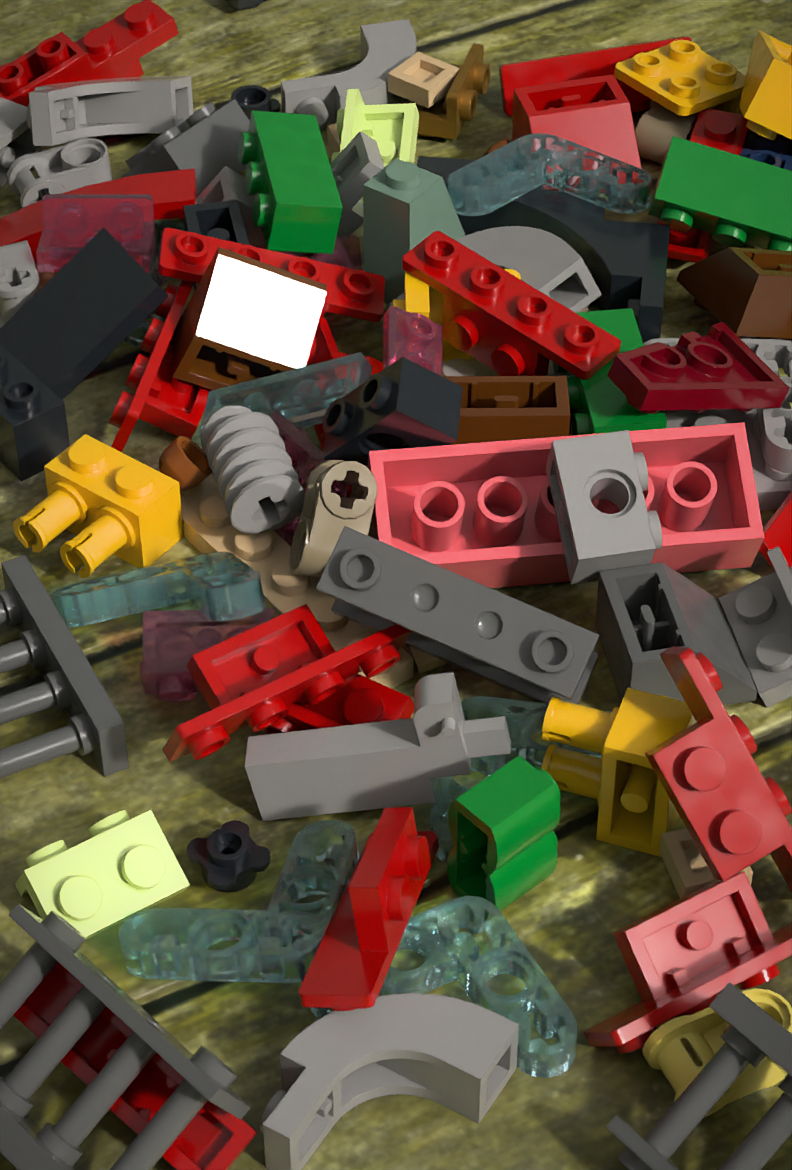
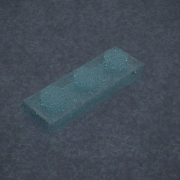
M359 352L209 391L198 436L200 438L203 425L214 412L224 406L240 405L251 409L252 412H260L270 416L277 424L279 434L321 424L331 403L338 398L344 397L366 382L371 376L372 366L364 355Z

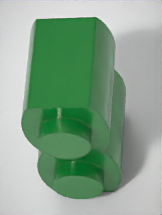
M520 755L453 800L448 810V827L454 844L447 858V872L452 890L486 921L492 919L551 876L557 866L558 841L554 829L560 820L561 793L557 783L547 771L539 767H533Z

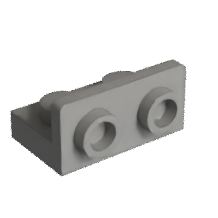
M779 546L767 551L775 572L719 598L758 693L766 707H770L792 696V566H789Z

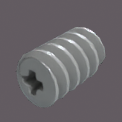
M240 405L224 406L214 412L203 425L200 440L203 452L207 456L208 465L213 472L215 483L219 487L221 499L225 503L226 512L231 518L232 527L242 533L258 534L276 530L291 523L302 511L305 490L299 483L296 470L292 467L291 457L285 450L283 439L279 436L277 424L270 416L260 412H252L251 409Z

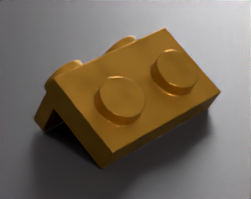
M473 43L462 65L450 64L458 67L459 72L446 96L430 108L416 105L419 112L417 135L426 138L442 137L456 140L465 121L473 120L477 106V97L479 94L486 93L490 80V64L483 63V44ZM404 99L402 104L412 102H410L408 99Z

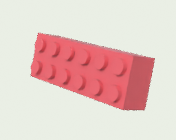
M745 423L629 431L634 453L642 452L647 464L648 489L643 491L647 511L655 510L657 512L662 530V547L655 550L651 564L663 562L678 573L751 567L765 537ZM596 434L369 451L368 469L373 473L377 482V497L371 518L372 538L489 588L570 582L546 465L552 441ZM599 499L592 502L593 506L603 513L614 514L620 512L619 507L609 500Z

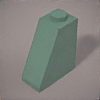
M395 158L363 184L364 271L382 275L385 278L384 303L389 305L393 299L404 293L405 270L402 268V257L434 231H441L454 240L466 235L442 176L419 168L413 163Z

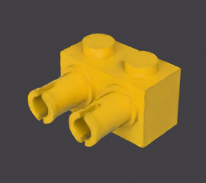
M87 434L83 435L44 466L48 496L13 522L14 533L18 540L27 549L32 546V551L35 553L45 549L47 544L65 529L76 534L72 540L65 542L60 547V556L65 566L73 574L79 571L80 578H88L111 555H115L145 571L184 537L179 482Z
M628 687L620 707H615L612 712L563 701L561 698L553 696L544 717L542 740L547 742L554 741L601 753V758L550 744L546 750L541 768L553 777L559 790L597 800L599 811L596 840L661 857L659 852L661 833L674 830L679 814L645 753L693 725L694 717L684 701Z

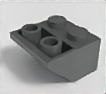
M235 99L218 110L210 102L189 116L186 121L170 128L150 142L148 146L127 159L125 162L131 170L120 178L138 174L195 168L198 197L225 166L238 174L246 169V165L239 164L238 140L241 131L248 132L250 121Z
M663 562L599 571L595 628L597 634H599V639L621 702L627 687L685 702L660 657V653L672 646L690 647L695 654L701 652L709 659L722 682V689L716 693L723 705L756 700V687L719 599Z

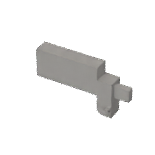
M449 672L427 675L416 683L414 718L249 736L244 767L262 820L269 821L435 803L436 778L471 774V758L511 753V740L505 716L465 721L454 673Z

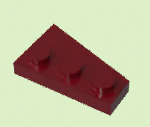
M724 322L712 325L707 336L702 337L695 331L682 334L675 346L670 347L669 345L656 342L617 354L607 375L624 393L626 401L632 407L650 414L658 413L661 410H689L702 413L708 409H736L748 412L756 408H781L790 389Z

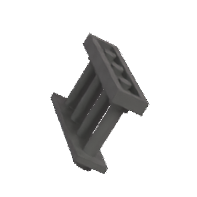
M344 526L316 587L317 591L336 598L331 608L334 614L376 632L394 624L412 631L404 644L546 706L549 705L553 696L559 697L563 701L579 704L599 659V653L593 651L599 639V634Z
M26 555L2 562L5 589L0 591V625L6 623L9 628L18 626L21 632L19 640L0 646V674L27 664L32 669L42 667L45 674L43 682L0 697V725L50 707H54L57 712L66 709L70 717L68 718L69 725L1 749L0 779L77 750L82 756L91 753L104 777L129 768L124 721Z
M20 904L15 906L8 916L24 929L35 942L0 983V1030L57 962L63 965L83 984V987L7 1078L0 1076V1152L18 1170H83L76 1163L83 1154V1151L79 1148L80 1144L156 1052L181 1074L184 1080L110 1170H151L208 1100L240 1120L244 1117L251 1107L229 1088L238 1077L233 1070L203 1046H200L194 1055L78 950L86 941V938L63 917L51 910L43 920ZM107 1006L133 1032L57 1124L53 1126L50 1123H46L41 1129L27 1115L34 1106L30 1099L31 1096Z
M729 982L709 1005L729 1025L720 1035V1038L725 1043L648 1134L644 1137L617 1115L606 1126L626 1145L617 1158L630 1170H680L669 1160L671 1155L749 1064L757 1068L765 1057L787 1075L778 1085L783 1094L718 1170H762L792 1134V1034L732 983Z

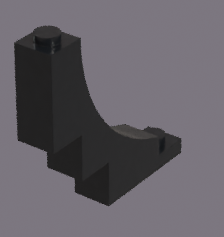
M427 156L418 157L416 166L443 177L465 235L496 227L524 226L542 229L558 236L569 244L586 264L602 294L594 300L600 311L632 308L643 343L661 337L670 225L605 220L607 194L545 190L546 165Z

